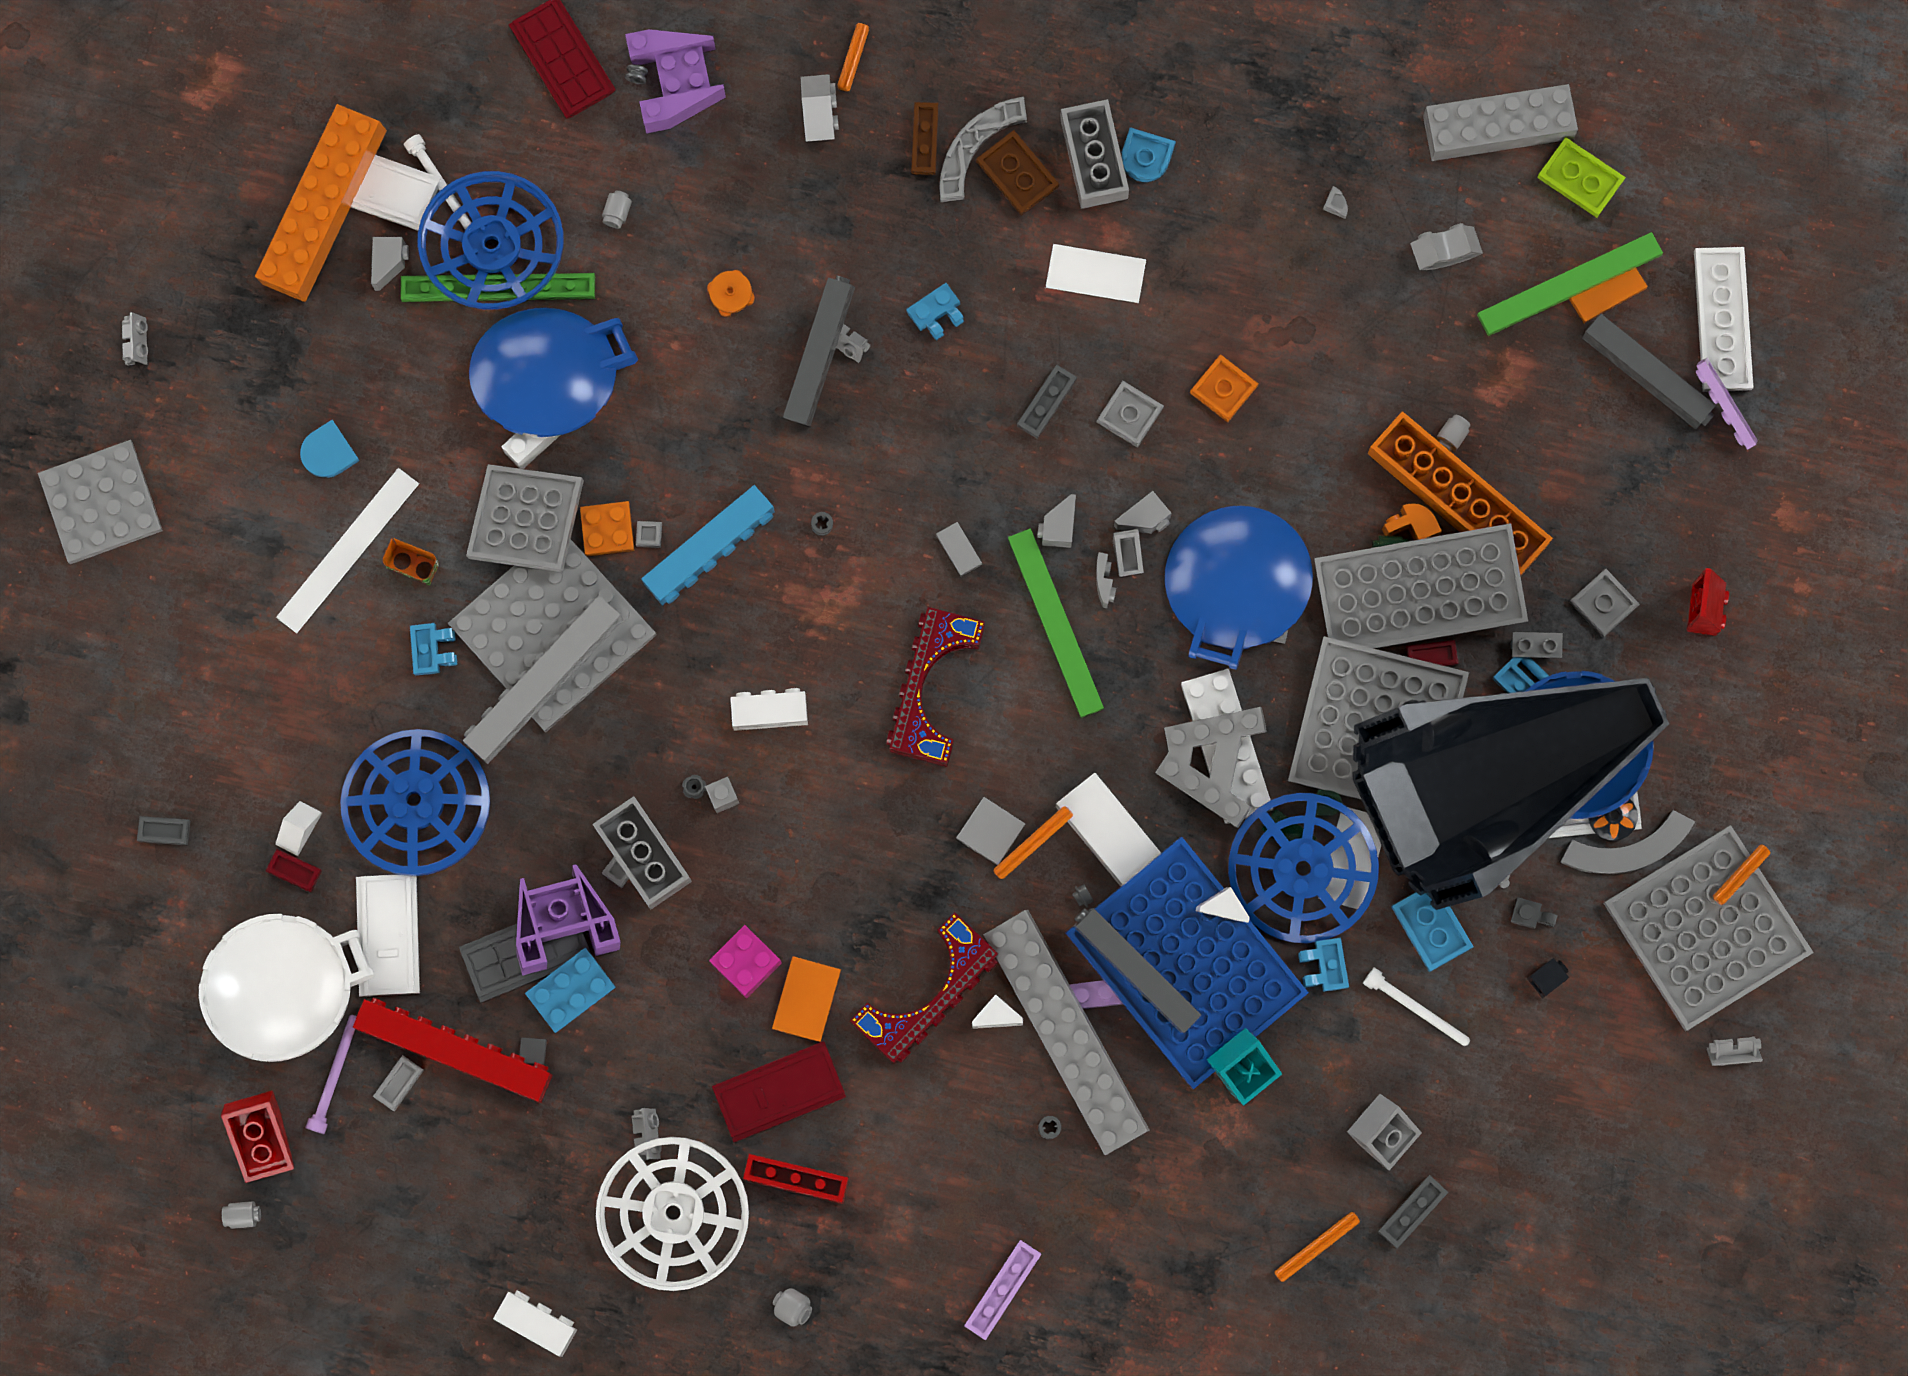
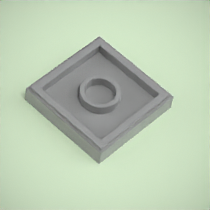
M1122 381L1098 417L1097 423L1138 448L1163 410L1164 405Z
M1607 569L1602 571L1569 601L1602 638L1640 605Z
M983 797L956 839L998 865L1024 828L1025 823Z

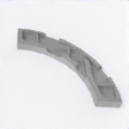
M1024 97L1010 99L994 105V107L974 117L959 132L946 154L941 171L940 202L964 199V181L968 166L977 150L986 140L1009 126L1027 122Z
M1672 810L1666 821L1652 835L1638 843L1620 848H1597L1571 840L1560 863L1589 873L1620 874L1635 871L1655 863L1670 853L1686 837L1695 821Z

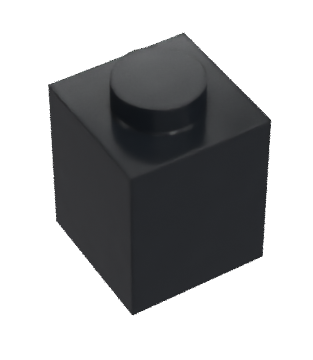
M1553 958L1528 977L1527 980L1543 999L1570 977L1567 975L1569 972L1567 967L1560 960L1556 961Z

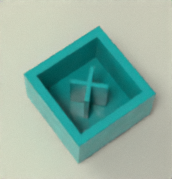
M1246 1028L1206 1059L1229 1092L1243 1106L1282 1075L1259 1040Z

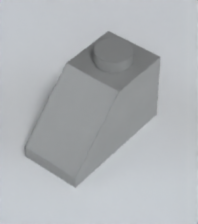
M373 237L371 284L375 291H380L405 268V260H409V246L405 244L402 237Z
M1152 491L1114 521V527L1116 530L1122 531L1138 529L1140 533L1152 534L1155 530L1160 532L1170 524L1171 512Z
M1075 494L1069 495L1044 516V523H1039L1038 538H1042L1043 546L1071 548Z

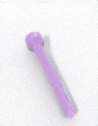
M349 1015L316 1114H312V1117L308 1118L306 1129L325 1134L328 1125L326 1124L327 1118L325 1116L355 1032L353 1024L357 1016Z

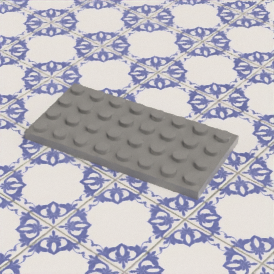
M1511 523L1314 558L1328 638L1369 648H1379L1528 622Z

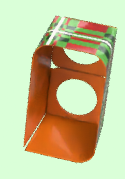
M395 538L394 540L391 539L383 557V563L387 569L429 586L439 566V561L434 554ZM406 553L410 556L411 563L408 568L400 570L395 567L394 558L397 554ZM421 562H428L433 567L429 577L426 579H422L416 574V568Z

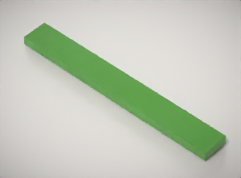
M1651 232L1479 312L1477 316L1487 335L1490 336L1662 256L1663 252Z
M595 273L554 274L548 284L528 300L595 299ZM531 274L520 284L524 291L528 293L544 279L546 274ZM453 275L436 276L449 291L467 300L471 291L470 287L459 282ZM463 275L469 280L475 281L476 275ZM487 275L484 284L497 285L507 281L503 275ZM401 276L402 302L454 301L435 287L428 276ZM510 288L498 292L481 291L477 301L513 300L517 297Z
M1031 528L1008 537L1080 718L1104 710Z

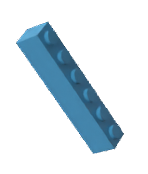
M753 485L641 578L643 584L661 605H664L666 602L668 604L672 603L678 598L680 590L685 586L689 588L694 585L698 580L697 576L703 571L709 572L717 565L716 561L724 555L726 557L736 549L735 545L739 541H746L755 533L754 529L757 526L767 524L773 518L772 514L775 512L773 505Z

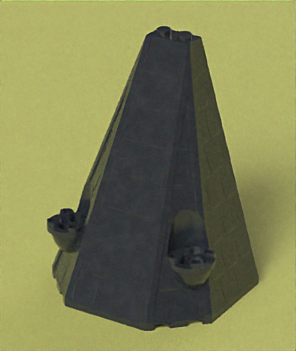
M1649 678L1426 702L1425 700L1419 702L1412 699L1405 702L1403 706L1354 725V733L1356 735L1359 734V743L1353 745V760L1358 762V770L1353 772V782L1392 870L1398 876L1405 874L1411 880L1409 881V886L1420 896L1423 894L1428 895L1432 899L1430 905L1435 910L1490 894L1577 810L1586 804L1624 766L1669 725L1666 711L1661 706L1656 695V689L1651 684Z

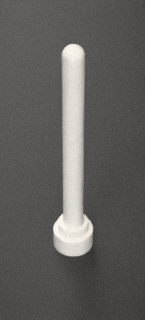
M419 134L412 136L404 143L405 148L409 154L418 157L428 174L441 178L438 189L441 191L447 184L426 154L424 140ZM453 194L446 199L453 212L461 207ZM466 213L458 219L465 230L472 223Z
M1375 967L1372 968L1363 982L1365 986L1376 990L1379 988L1461 1045L1466 1046L1469 1044V1037L1386 982L1382 972Z

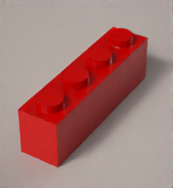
M752 1154L748 1156L743 1176L745 1181L841 1204L844 1202L849 1182L848 1177Z

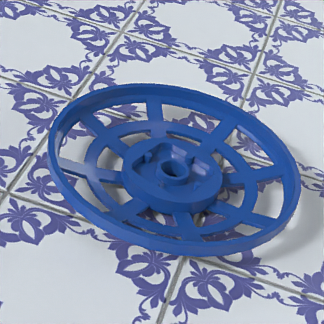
M499 171L469 174L445 186L426 207L418 230L420 260L434 286L457 303L483 310L512 307L525 302L540 292L555 274L564 248V233L561 219L549 197L538 186L525 178ZM483 182L505 183L502 197L487 196L474 200L471 199L466 187ZM515 186L532 194L546 209L533 217L524 206L512 200ZM457 192L463 205L450 216L445 226L431 221L439 206L449 196ZM499 205L496 216L488 215L481 217L477 207ZM509 208L520 213L527 222L515 227L506 219ZM468 212L473 222L466 228L465 232L452 229L458 219ZM550 218L554 223L557 236L555 254L542 253V235L539 225ZM428 230L442 235L441 253L444 262L432 267L428 262L426 252V235ZM533 230L535 237L534 251L521 248L520 237ZM449 238L462 242L463 255L454 259L450 258L448 250ZM490 239L498 241V246L494 249H488L485 247V243ZM518 258L531 260L528 267L516 277L510 268ZM538 262L552 264L544 279L533 290L526 293L520 283L531 275ZM470 263L471 266L478 270L475 281L464 277L456 268ZM449 271L459 282L470 287L471 291L467 300L449 291L436 276ZM502 272L507 281L497 285L484 284L488 273ZM511 288L517 297L511 301L501 303L477 302L481 291L498 292Z
M405 730L390 734L376 741L355 760L342 788L341 816L352 844L372 864L398 875H429L456 864L477 844L489 818L490 789L480 763L470 750L459 741L432 730ZM412 736L410 750L394 753L383 761L373 753L378 747L392 740ZM422 736L442 740L454 746L460 752L450 760H447L435 752L422 750ZM410 757L408 771L396 775L388 767L389 764L399 759ZM420 757L432 759L442 766L432 775L421 771ZM366 759L374 769L366 780L363 794L348 796L353 776L360 764ZM466 759L472 764L478 776L481 796L466 795L463 779L456 769ZM381 773L389 781V784L384 794L370 795L372 785ZM449 773L456 782L458 794H444L439 784ZM412 794L421 796V801L416 806H410L407 803L408 797ZM384 804L388 817L377 826L372 818L370 805ZM444 804H458L455 816L449 826H447L439 818ZM466 805L481 806L476 827L467 841L463 843L454 831L462 821ZM362 806L365 821L373 832L363 844L357 838L351 826L348 815V807ZM394 824L407 829V843L394 840L387 836L386 833ZM433 825L440 832L438 836L418 843V830ZM381 840L392 848L407 851L408 866L386 862L375 856L370 850ZM445 840L456 849L453 854L439 862L418 866V851L433 848Z
M1311 793L1284 795L1270 800L1257 808L1245 820L1234 838L1228 867L1230 886L1248 914L1249 920L1265 933L1294 943H1312L1326 940L1349 929L1369 907L1375 894L1379 873L1377 849L1370 832L1362 820L1342 803L1326 796ZM1307 801L1305 816L1289 817L1275 823L1267 813L1271 808L1287 802ZM1317 802L1339 810L1354 824L1344 832H1341L1331 823L1315 817ZM1259 818L1267 828V831L1258 840L1253 855L1237 854L1244 834L1252 823ZM1304 823L1302 838L1288 841L1280 830L1292 824ZM1314 825L1328 830L1336 838L1325 846L1312 840ZM1359 832L1363 835L1369 849L1371 872L1356 870L1355 855L1348 840ZM1273 836L1281 847L1275 859L1260 857L1264 845ZM1343 846L1346 852L1349 869L1333 867V860L1330 854ZM1300 861L1308 862L1311 866L1310 873L1305 876L1299 875L1296 871L1297 863ZM1236 864L1251 866L1252 882L1259 896L1248 904L1242 898L1238 887ZM1258 867L1273 869L1276 883L1265 891L1259 879ZM1332 877L1347 879L1342 893L1334 901L1326 890ZM1354 881L1370 882L1363 902L1348 919L1340 909V906L1349 896ZM1282 890L1288 895L1293 896L1292 912L1281 908L1271 899ZM1318 895L1326 908L1316 912L1302 913L1304 898ZM1265 904L1276 914L1291 919L1290 933H1283L1269 927L1258 919L1253 912ZM1330 913L1340 924L1338 927L1321 934L1299 935L1301 921L1316 920Z

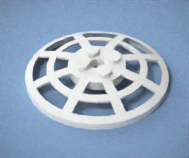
M681 1137L657 1138L629 1150L608 1172L601 1185L596 1207L597 1230L602 1246L618 1269L632 1280L644 1286L670 1291L685 1290L702 1285L725 1270L736 1257L744 1242L749 1219L747 1194L735 1168L714 1148L702 1142ZM660 1145H680L678 1159L661 1160L647 1166L638 1155L644 1150ZM690 1147L697 1148L711 1155L726 1170L713 1177L701 1166L689 1162ZM630 1160L638 1173L627 1185L623 1197L607 1196L614 1177L623 1165ZM676 1167L674 1181L660 1184L652 1173L661 1168ZM686 1169L696 1172L707 1183L694 1190L691 1186L684 1183ZM731 1178L736 1184L740 1196L741 1219L726 1216V1202L720 1186ZM644 1179L652 1191L647 1196L645 1202L631 1200L630 1197L635 1187ZM714 1191L718 1201L719 1215L704 1212L701 1199ZM671 1205L677 1206L681 1212L680 1217L670 1219L666 1214V1209ZM605 1207L620 1208L621 1226L627 1239L615 1248L609 1239L606 1229ZM628 1210L643 1212L645 1226L634 1234L629 1224ZM702 1222L717 1225L713 1236L703 1246L695 1234ZM724 1227L739 1230L732 1249L716 1266L708 1252L719 1241ZM649 1235L662 1241L661 1256L650 1252L640 1242ZM687 1240L695 1252L684 1257L671 1258L674 1243H681ZM634 1248L644 1258L659 1264L656 1279L649 1278L635 1271L620 1256ZM700 1259L707 1270V1273L690 1280L666 1281L669 1266L686 1265Z

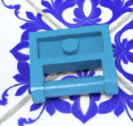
M1513 657L1492 679L1506 693L1525 692L1535 684L1517 666L1518 663L1521 662L1539 680L1549 675L1530 657Z

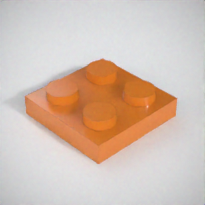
M629 501L580 507L586 557L635 551Z

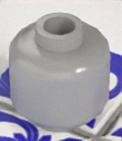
M789 1288L784 1292L780 1291L773 1300L775 1316L790 1326L803 1325L812 1312L809 1298L793 1288Z

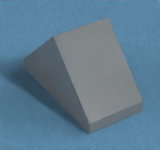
M1138 529L1113 533L1112 542L1119 577L1144 573Z

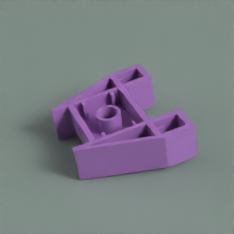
M650 29L625 34L632 65L656 62L663 97L639 101L646 133L670 129L726 98L723 84L710 87L703 52L716 50L713 36Z
M577 865L572 866L573 879L527 891L524 878L520 879L516 954L522 975L547 969V959L542 942L576 933L589 932L595 956L620 950L621 942L614 918Z

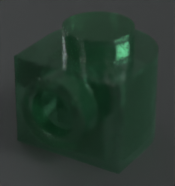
M1317 790V795L1326 796L1342 803L1338 793L1331 790ZM1317 802L1316 816L1331 817L1339 812V810Z

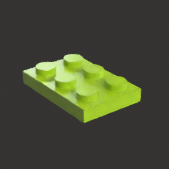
M1565 137L1537 178L1598 218L1626 177Z

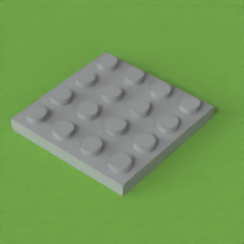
M131 440L38 473L69 564L163 531Z
M488 464L466 556L468 559L563 572L584 480L582 477Z

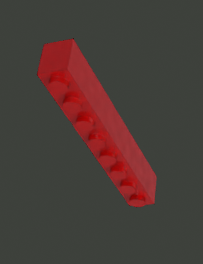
M372 998L370 1002L364 999L353 1024L354 1029L539 1103L542 1102L553 1076L547 1072L549 1067L534 1062V1065L531 1066L524 1063L525 1058L514 1053H511L510 1057L501 1054L502 1049L488 1043L487 1048L478 1045L479 1040L465 1034L464 1038L454 1035L456 1032L454 1029L444 1025L438 1029L431 1026L433 1021L419 1016L415 1020L408 1017L410 1012L395 1007L393 1011L385 1008L387 1003Z

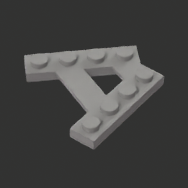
M1262 707L1165 727L1169 752L1155 773L1234 826L1239 827L1252 807L1232 794L1231 787L1241 738L1267 732ZM1216 743L1210 778L1190 766L1192 752L1195 747Z

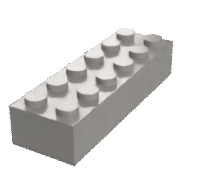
M1569 84L1426 106L1423 115L1432 161L1563 141L1565 137L1572 140L1578 131Z

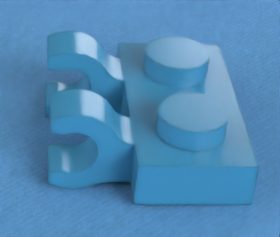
M947 283L906 309L907 314L918 329L922 331L927 327L935 340L944 336V330L936 320L945 314L948 315L955 327L964 322L962 319L964 318L963 315L956 308L960 305V301Z
M435 623L410 626L413 674L415 676L440 673L439 666L457 665V655H454V652L438 654V642L456 641L455 631H452V628L437 630Z
M1341 938L1316 941V949L1304 950L1298 953L1300 963L1318 960L1320 974L1307 975L1302 978L1304 988L1322 985L1323 992L1349 988Z

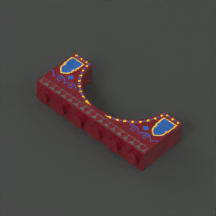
M927 607L926 614L921 613L918 627L922 628L920 637L915 636L913 641L914 659H909L905 674L909 675L907 684L902 683L899 697L903 698L901 707L896 706L892 721L896 722L894 731H889L886 744L890 745L889 750L891 753L947 767L954 741L939 733L928 721L922 707L923 685L931 668L945 655L960 649L979 650L985 621Z
M955 912L937 930L944 940L950 955L948 977L937 996L922 1008L903 1014L882 1012L867 1002L850 1020L851 1024L893 1064L897 1061L902 1063L911 1054L909 1048L914 1043L917 1045L921 1044L929 1035L926 1031L932 1025L937 1027L945 1019L946 1016L943 1013L950 1006L954 1009L963 1000L962 993L967 988L970 991L973 990L981 981L978 977L984 971L989 973L998 963L996 960L998 953Z

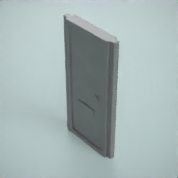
M517 924L459 947L480 1003L550 975L585 947L591 953L583 932L542 942L547 959V969L522 975L516 954Z

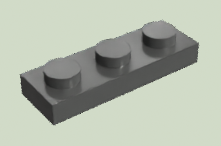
M1056 365L1017 423V427L1038 439L1076 382L1077 377Z
M1428 1175L1378 1232L1397 1249L1448 1194V1191Z

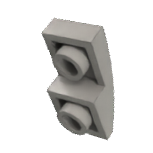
M1099 552L1096 567V585L1102 607L1108 608V603L1114 602L1116 588L1112 587L1113 580L1104 578V576L1109 577L1112 562H1107L1108 554Z

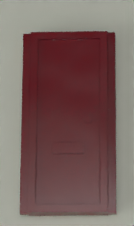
M548 0L508 24L566 119L577 115L616 91L561 0Z
M824 1041L712 1086L734 1143L846 1098Z

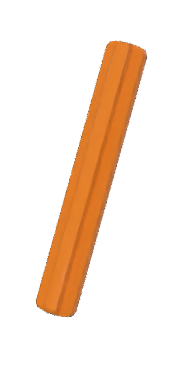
M1064 806L998 864L993 870L1000 879L1005 878L1073 817L1071 810Z
M1354 1212L1347 1214L1275 1270L1276 1277L1281 1282L1287 1280L1359 1224L1360 1220Z

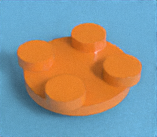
M739 270L720 273L707 286L713 305L719 310L720 315L728 317L732 313L739 312L746 306L752 305L755 300L749 280Z

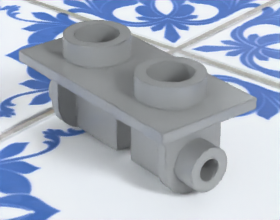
M130 312V316H125L122 321V339H130V342L123 343L122 358L126 365H134L135 361L147 365L148 326L146 318Z
M843 324L836 348L847 357L859 363L863 352L866 353L871 345L867 343V339L855 331L850 336H847L846 334L850 328Z
M1513 632V639H1511L1510 643L1512 657L1562 658L1563 633Z
M1755 1036L1737 1039V1045H1733L1732 1039L1714 1040L1713 1043H1709L1707 1048L1712 1066L1761 1062L1763 1060L1759 1051L1761 1049L1760 1038L1756 1039Z
M642 1108L641 1110H634V1115L631 1116L633 1134L642 1133V1138L634 1139L636 1147L644 1142L658 1138L657 1127L659 1125V1118L656 1114V1109ZM662 1146L644 1150L638 1155L643 1161L661 1159L660 1152Z

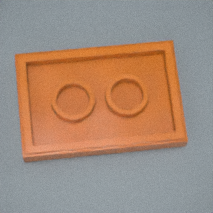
M1634 268L1569 300L1585 324L1644 291L1648 286L1638 270Z
M793 956L772 1029L821 1042L841 969Z

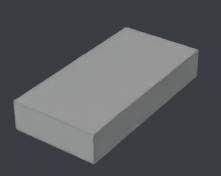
M958 522L936 533L937 538L960 577L982 565Z
M402 1055L373 1097L395 1111L424 1070Z

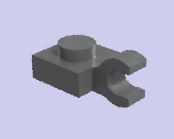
M1517 897L1510 922L1532 929L1536 928L1537 922L1554 927L1558 915L1541 912L1542 904Z

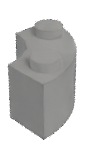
M1463 223L1456 224L1445 232H1425L1418 236V240L1410 243L1419 270L1443 268L1483 254L1474 227L1466 226Z

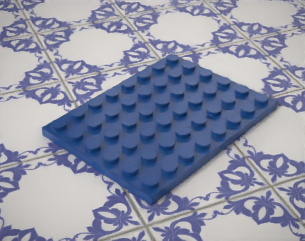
M1180 837L1094 909L1201 1014L1185 1033H1180L1073 926L1065 933L1192 1089H1195L1215 1072L1206 1059L1245 1028L1255 1037L1258 1036L1309 992L1250 920L1249 923H1244L1196 911V907L1224 888L1183 837Z

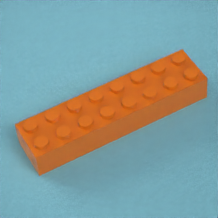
M339 104L336 105L255 275L263 285L306 302L348 214L353 199L387 130L380 121Z
M1403 411L1369 449L1368 455L1459 532L1511 523L1520 577L1553 539Z

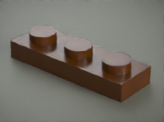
M914 102L912 174L936 175L938 103Z

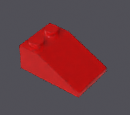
M1705 568L1692 584L1687 632L1716 636L1726 625V615L1723 614V607L1728 603L1729 591H1726V582L1710 568Z
M273 1090L224 1104L221 1118L245 1183L294 1169L281 1112Z

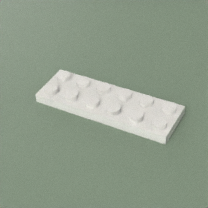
M1744 247L1695 248L1694 261L1701 361L1705 358L1709 359L1727 391L1752 390L1753 374ZM1707 382L1702 383L1703 392L1711 390Z
M1229 669L1181 682L1192 721L1242 711ZM1250 736L1241 738L1231 787L1232 794L1252 807L1245 818H1248L1257 808L1270 801ZM1216 743L1200 746L1209 775L1211 773ZM1223 818L1225 824L1230 823Z

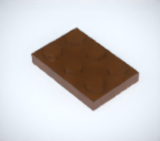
M1014 130L976 159L978 165L1021 216L1059 187L1056 179Z

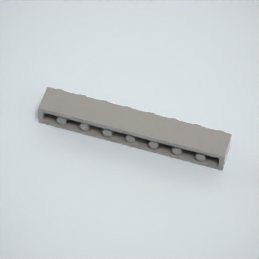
M598 596L596 599H590L583 608L585 611L579 617L575 616L569 621L566 626L568 629L562 635L558 634L552 639L549 644L551 647L545 653L541 652L532 662L534 665L528 672L524 670L515 680L517 683L512 689H506L499 696L498 700L500 701L494 708L489 707L482 714L481 722L477 726L472 725L465 732L464 736L466 738L463 742L484 762L489 764L623 621L622 616L603 598Z

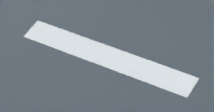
M398 468L276 618L298 633L419 483Z

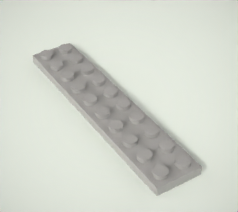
M1024 910L983 934L988 944L998 953L996 958L1104 1155L1113 1152L1150 1131L1030 912Z

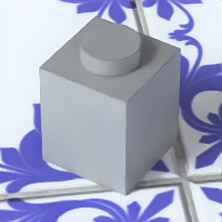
M728 777L705 786L716 813L739 804Z

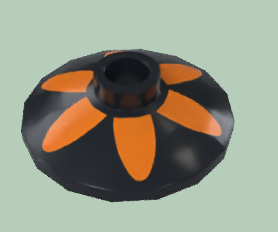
M1631 799L1613 810L1618 812V819L1611 818L1610 812L1598 817L1588 818L1593 832L1600 838L1609 841L1628 837L1635 829L1638 821L1637 808Z

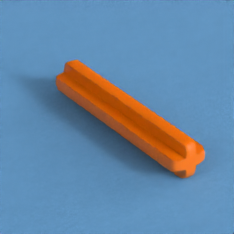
M856 24L837 84L838 89L842 91H850L869 32V26L866 24Z
M1762 844L1758 846L1713 895L1714 900L1720 905L1725 904L1770 855V850Z

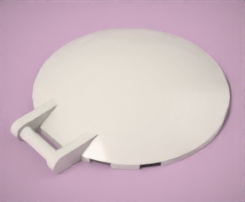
M268 914L249 919L232 928L222 937L223 939L214 950H211L202 968L203 973L199 984V1001L208 1027L227 1048L253 1060L283 1061L308 1053L324 1042L333 1033L344 1016L351 987L373 978L374 974L372 969L368 968L358 941L360 937L357 930L332 937L324 929L308 919L299 916ZM348 944L359 970L353 974L350 971L342 946Z

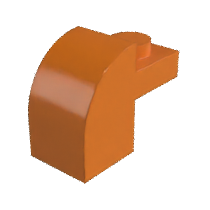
M1419 504L1403 505L1400 510L1402 517L1397 514L1388 518L1382 529L1386 538L1409 529L1414 541L1437 537L1442 532L1434 514L1428 508Z

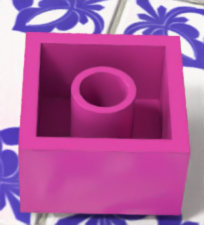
M746 925L709 960L746 999L782 964L781 960Z

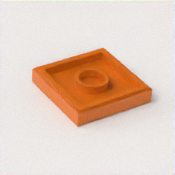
M1220 354L1190 390V394L1225 421L1229 422L1259 384Z

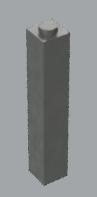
M836 275L835 279L828 277L783 418L811 426L855 287L849 284L850 279Z
M1600 314L1586 330L1582 339L1693 428L1697 429L1700 424L1706 426L1713 418L1714 414L1711 411L1716 406L1714 403L1605 316Z
M1084 908L1074 918L1077 922L1073 927L1180 1033H1185L1201 1016L1094 908H1090L1088 911Z

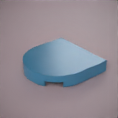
M1130 128L1122 151V162L1125 172L1131 178L1141 182H1150L1160 178L1169 166L1176 141Z
M333 420L310 433L303 441L300 450L301 460L305 468L311 474L319 477H334L360 461Z

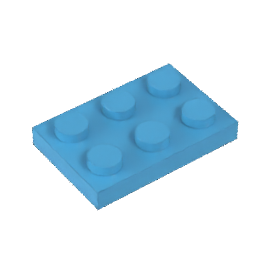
M1416 892L1396 903L1391 908L1426 968L1431 972L1472 949L1474 946L1450 906L1435 910L1430 905L1432 899L1428 895L1423 894L1420 896Z
M585 947L525 994L556 1033L616 988V986Z

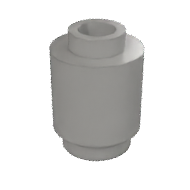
M622 191L609 193L602 213V222L605 225L619 229L622 224H625L632 203L628 198V194Z
M1454 415L1447 420L1436 436V440L1449 451H1457L1469 433L1470 423L1465 418Z
M254 1201L229 1203L228 1206L222 1208L223 1226L230 1227V1229L256 1227L257 1221L261 1220L260 1207L256 1206Z

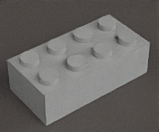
M1108 99L1061 109L1060 120L1081 209L1128 199L1129 187Z
M634 796L593 824L650 910L692 882Z

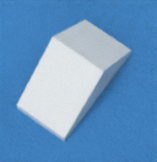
M299 801L283 818L276 845L298 856L322 812Z
M1226 887L1196 907L1197 912L1249 923V916L1231 887Z
M997 995L989 1001L972 1021L973 1029L1023 1025V1018Z

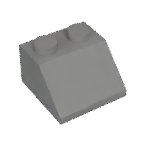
M1381 1094L1377 1096L1347 1131L1365 1151L1387 1170H1390L1422 1133L1399 1106Z

